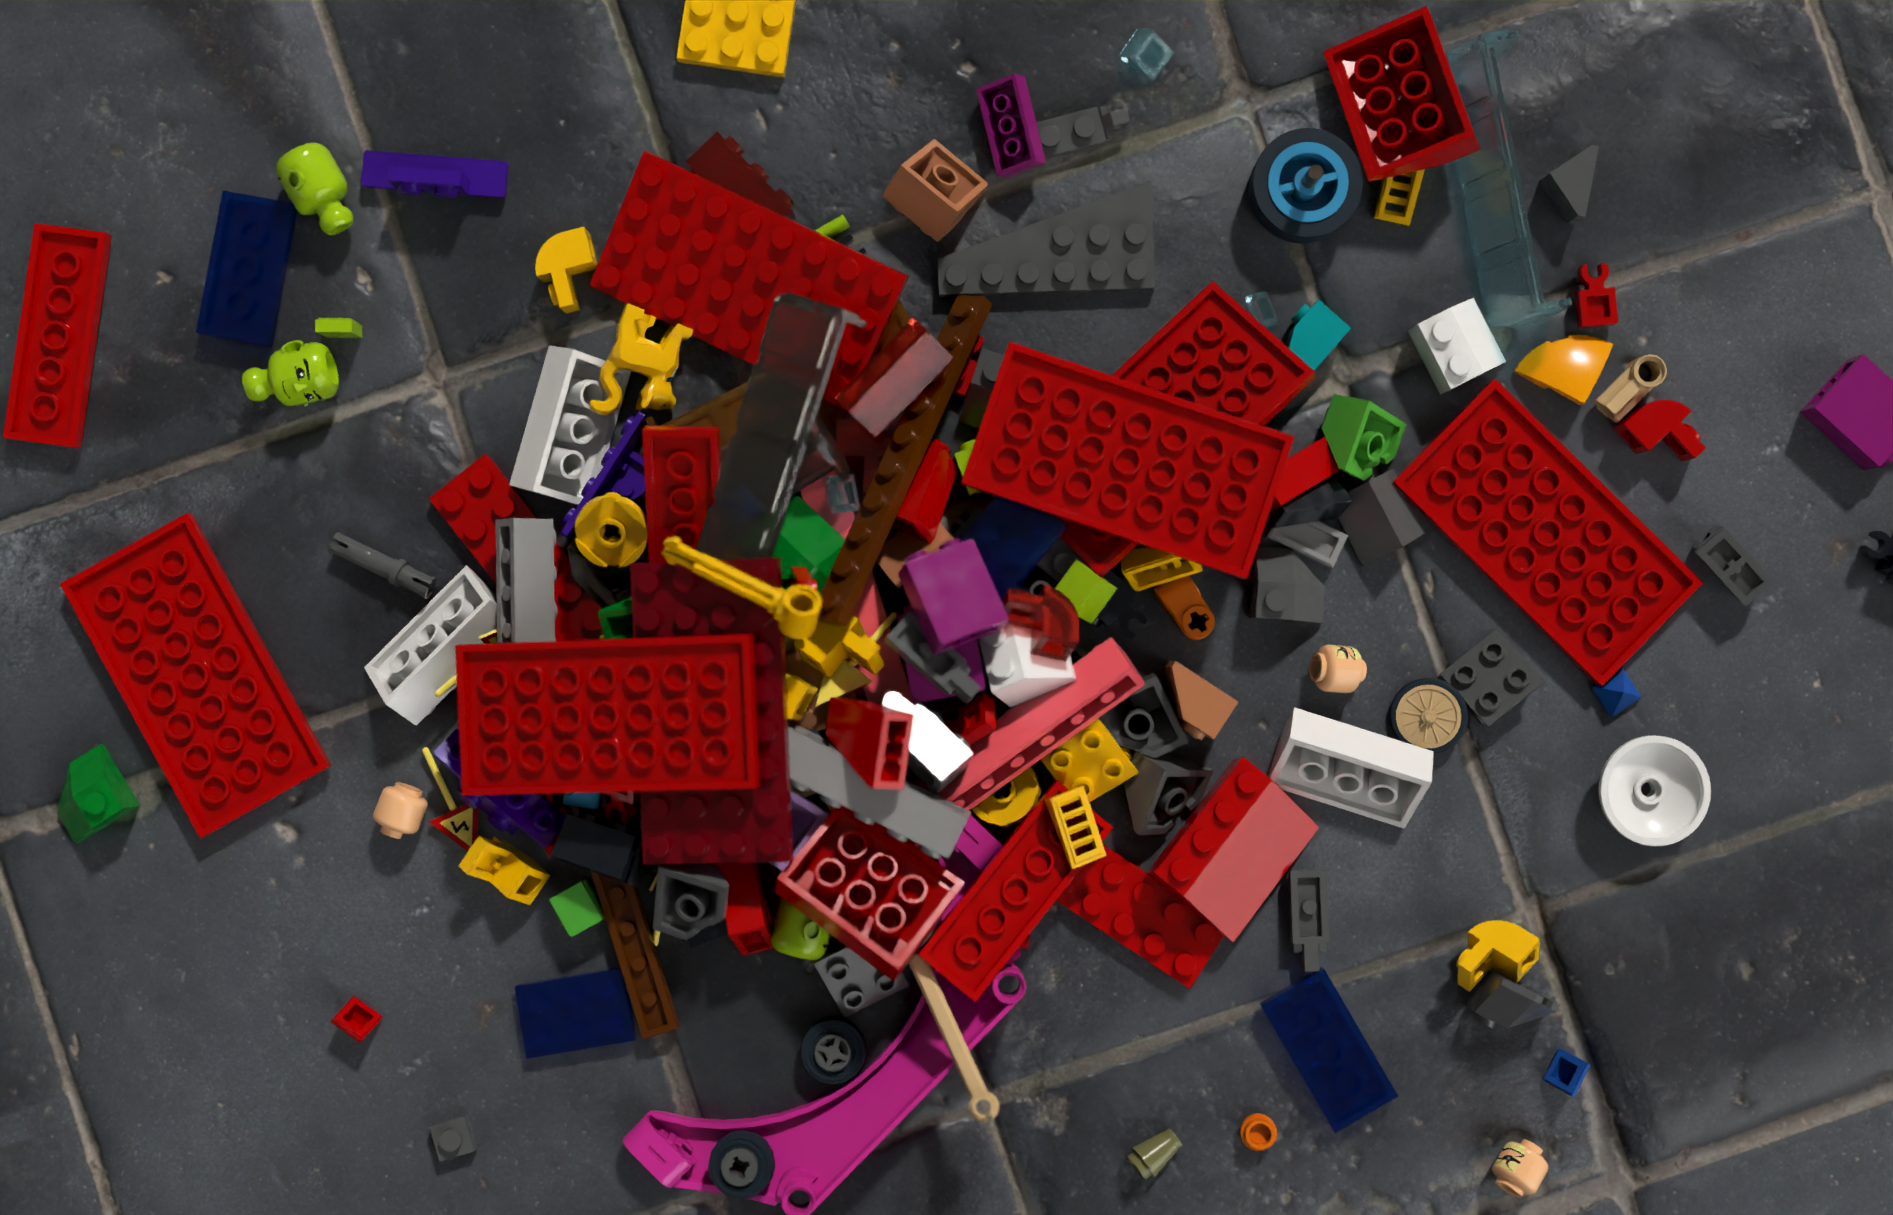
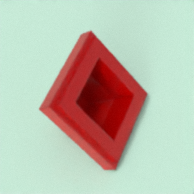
M353 996L334 1016L331 1023L361 1043L382 1020L383 1016Z

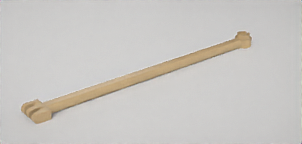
M915 954L910 960L909 965L971 1099L969 1102L971 1116L977 1121L988 1122L986 1114H981L977 1110V1103L981 1099L987 1100L991 1105L988 1114L994 1119L999 1113L1000 1102L993 1093L987 1091L931 966Z

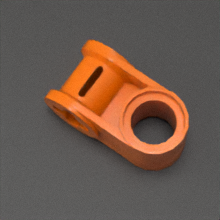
M1190 576L1160 584L1153 588L1164 609L1172 616L1187 638L1200 640L1213 631L1215 626L1214 615L1203 600L1198 587ZM1191 614H1194L1197 618L1203 616L1206 619V622L1202 625L1205 631L1201 632L1198 628L1193 630L1189 628L1188 624L1192 621Z

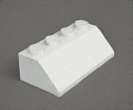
M549 345L509 483L510 486L579 505L583 499L581 492L585 484L592 477L596 479L603 468L601 461L610 447L622 405L621 403L619 408L610 415L597 414L589 406L591 400L605 401L608 398V394L599 380L601 367L605 363L604 360L575 349ZM618 370L614 375L622 389V401L631 371Z
M466 565L364 667L385 704L414 725H417L425 716L431 714L436 705L451 690L457 688L456 683L441 697L435 696V691L456 674L455 645L483 644L479 636L497 629V594Z
M1294 707L1282 730L1268 777L1284 791L1405 828L1432 783L1434 751Z

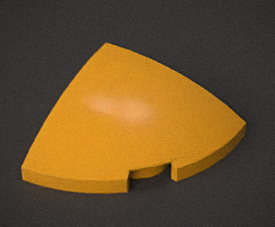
M1568 335L1565 339L1554 342L1547 341L1531 350L1518 363L1513 372L1542 389L1550 388L1576 404L1583 405L1603 370L1613 344L1593 336Z

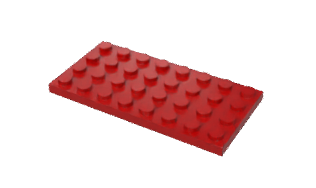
M644 151L589 286L626 304L629 303L644 309L645 313L674 327L676 324H681L693 329V336L841 408L849 410L909 275L649 151Z
M1214 281L1206 286L1112 374V376L1265 426L1316 378L1315 371ZM1030 508L1093 572L1102 578L1138 545L1114 535Z
M1009 341L961 484L1246 580L1295 436Z
M1496 379L1491 380L1393 481L1404 496L1598 686H1603L1704 583Z
M186 513L60 583L199 838L212 834L332 766L193 514Z
M753 634L455 645L462 796L754 789L760 787Z

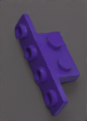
M366 150L363 154L361 184L366 188L398 190L401 194L418 196L421 192L434 193L438 197L450 199L457 198V195L503 199L507 193L509 165L505 161Z
M639 411L636 417L631 416L625 422L621 430L623 437L616 448L611 447L608 449L601 461L603 468L596 479L592 477L585 484L581 492L583 499L576 509L571 508L565 515L561 524L564 527L561 535L574 542L576 539L574 527L579 512L593 498L604 496L608 492H616L622 497L632 500L638 506L645 499L644 457L633 450L642 438V429L651 424V420L646 414Z
M459 728L455 729L434 751L433 756L460 778L457 788L460 792V798L473 809L478 807L486 813L488 821L501 832L506 830L513 836L521 828L542 847H547L560 833L566 816L539 794L462 796Z

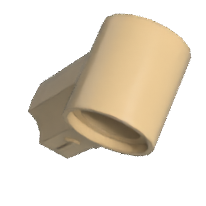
M1651 354L1632 360L1627 364L1624 371L1593 401L1597 409L1613 422H1619L1653 387L1663 382L1667 374L1666 364L1660 357ZM1641 364L1647 365L1651 370L1652 375L1649 382L1642 380L1639 376L1638 370Z

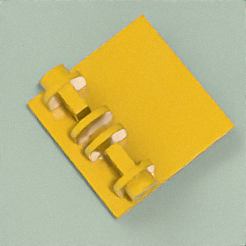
M1099 718L1040 759L1055 780H1058L1068 790L1083 786L1089 802L1139 773L1130 761L1133 757L1130 749L1120 747Z

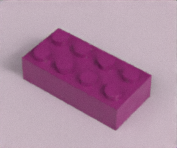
M1014 73L977 88L976 92L997 176L1010 178L1045 165V155L1025 76Z

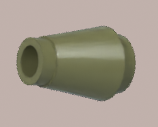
M1168 1128L1164 1132L1162 1131L1132 1147L1133 1152L1127 1156V1159L1145 1181L1150 1176L1155 1178L1183 1145L1176 1134Z

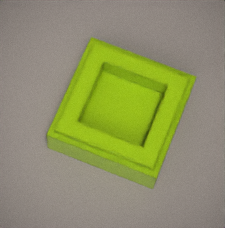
M351 318L315 319V332L326 338H362V325Z

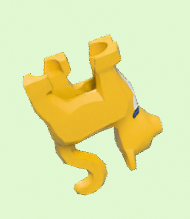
M629 303L626 304L617 323L616 342L612 346L610 354L600 371L599 380L607 392L608 398L605 401L591 400L589 406L592 411L600 415H610L619 408L622 403V389L614 378L618 370H627L648 377V381L639 393L636 403L637 410H646V408L654 410L672 409L676 404V397L672 393L671 381L679 367L681 341L688 340L693 333V329L681 324H676L675 327L671 325L660 343H655L645 339V332L648 327L654 326L656 317L644 314V309Z

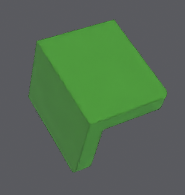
M588 877L549 899L570 937L579 934L605 918L599 897Z

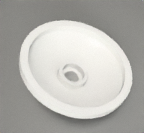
M1642 736L1624 743L1608 758L1599 780L1600 805L1608 822L1625 838L1648 846L1670 845L1689 836L1703 821L1711 799L1710 778L1702 760L1684 743L1665 736ZM1647 782L1651 790L1649 794L1644 796L1641 792V787Z

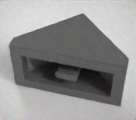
M1597 145L1589 146L1539 181L1567 224L1575 225L1586 217L1599 150Z

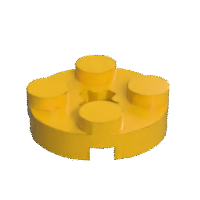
M608 492L604 496L595 497L587 502L575 520L574 528L577 547L586 559L598 566H628L642 555L648 543L645 513L635 502L622 497L616 492ZM604 525H616L619 528L618 532L621 537L617 538L614 535L610 538L604 535L606 531Z
M1029 767L1010 781L1012 786L1009 791L1011 794L1007 798L1002 796L997 799L995 797L998 792L997 790L971 810L976 816L990 825L1008 828L1021 823L1037 804L1041 796V787L1034 769Z

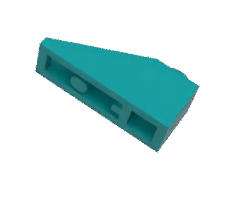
M1318 299L1311 307L1305 303L1291 318L1295 325L1288 332L1285 345L1315 370L1348 333L1351 327Z

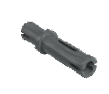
M337 532L333 537L334 540H337L338 544L332 541L329 544V553L335 554L387 579L388 583L396 588L402 586L422 596L424 599L429 598L432 592L429 591V588L418 582L432 589L437 584V578L414 569L407 561L393 559L341 532Z

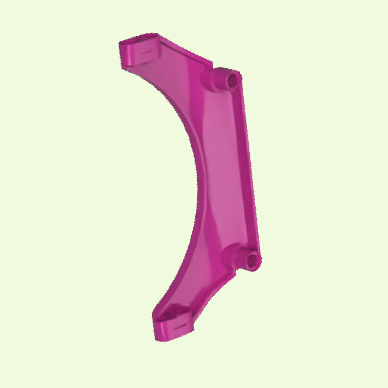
M972 813L950 857L941 856L938 859L940 865L965 882L963 888L943 914L942 921L1003 846ZM1020 948L1016 950L976 1002L969 999L932 968L969 1051L1025 994L1026 984L1024 975L1014 964L1021 956ZM1010 975L1018 979L1019 986L1015 991L1006 993L1000 990L998 984L1004 976ZM922 993L915 1009L900 1032L876 1059L859 1074L837 1089L807 1104L783 1112L754 1118L725 1120L694 1118L666 1111L651 1110L622 1138V1141L628 1151L664 1186L723 1194L716 1188L710 1178L708 1164L711 1151L717 1142L730 1132L740 1130L755 1132L769 1143L774 1153L776 1165L773 1178L767 1187L756 1196L746 1199L775 1206L782 1199V1209L786 1215H810L955 1067V1064ZM796 1190L804 1191L809 1196V1201L801 1205L796 1204L790 1198V1193Z

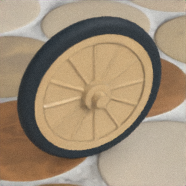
M1421 678L1409 682L1397 692L1390 706L1389 721L1391 729L1399 741L1434 751L1433 754H1438L1449 750L1460 741L1467 728L1468 710L1464 698L1452 685L1436 678Z

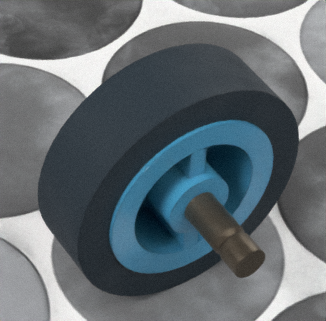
M1295 129L1275 138L1261 153L1250 175L1248 187L1249 200L1256 218L1268 232L1292 243H1313L1333 235L1355 212L1362 195L1363 176L1356 155L1342 139L1321 129Z

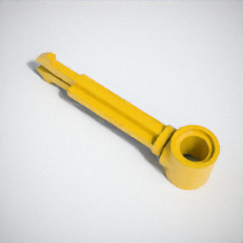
M677 536L667 538L663 543L666 547L662 554L669 564L674 566L678 563L691 569L692 572L767 608L769 613L775 615L774 619L778 621V627L784 635L793 639H805L814 633L822 600L818 592L813 588L796 585L787 590L782 588L776 589L715 558L682 544L681 538Z

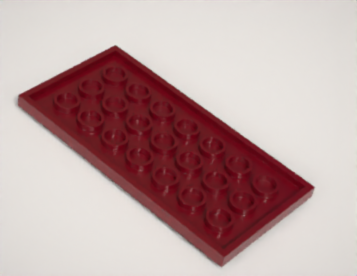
M781 558L719 560L776 589L782 588ZM668 562L630 563L633 638L753 634L760 786L754 789L640 791L643 864L791 862L794 858L784 634L778 627V621L774 619L775 615L769 613L767 608L692 572L691 569L678 563L674 566Z

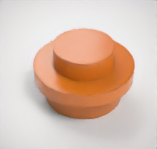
M1255 1113L1243 1120L1240 1126V1136L1243 1143L1249 1149L1264 1151L1274 1144L1277 1137V1128L1270 1117L1265 1114Z

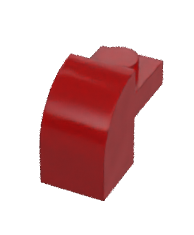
M1657 400L1637 407L1613 427L1636 454L1650 451L1660 440H1663L1682 462L1696 458L1706 449L1700 442L1701 437L1692 426L1682 422L1692 411L1685 405L1673 400Z

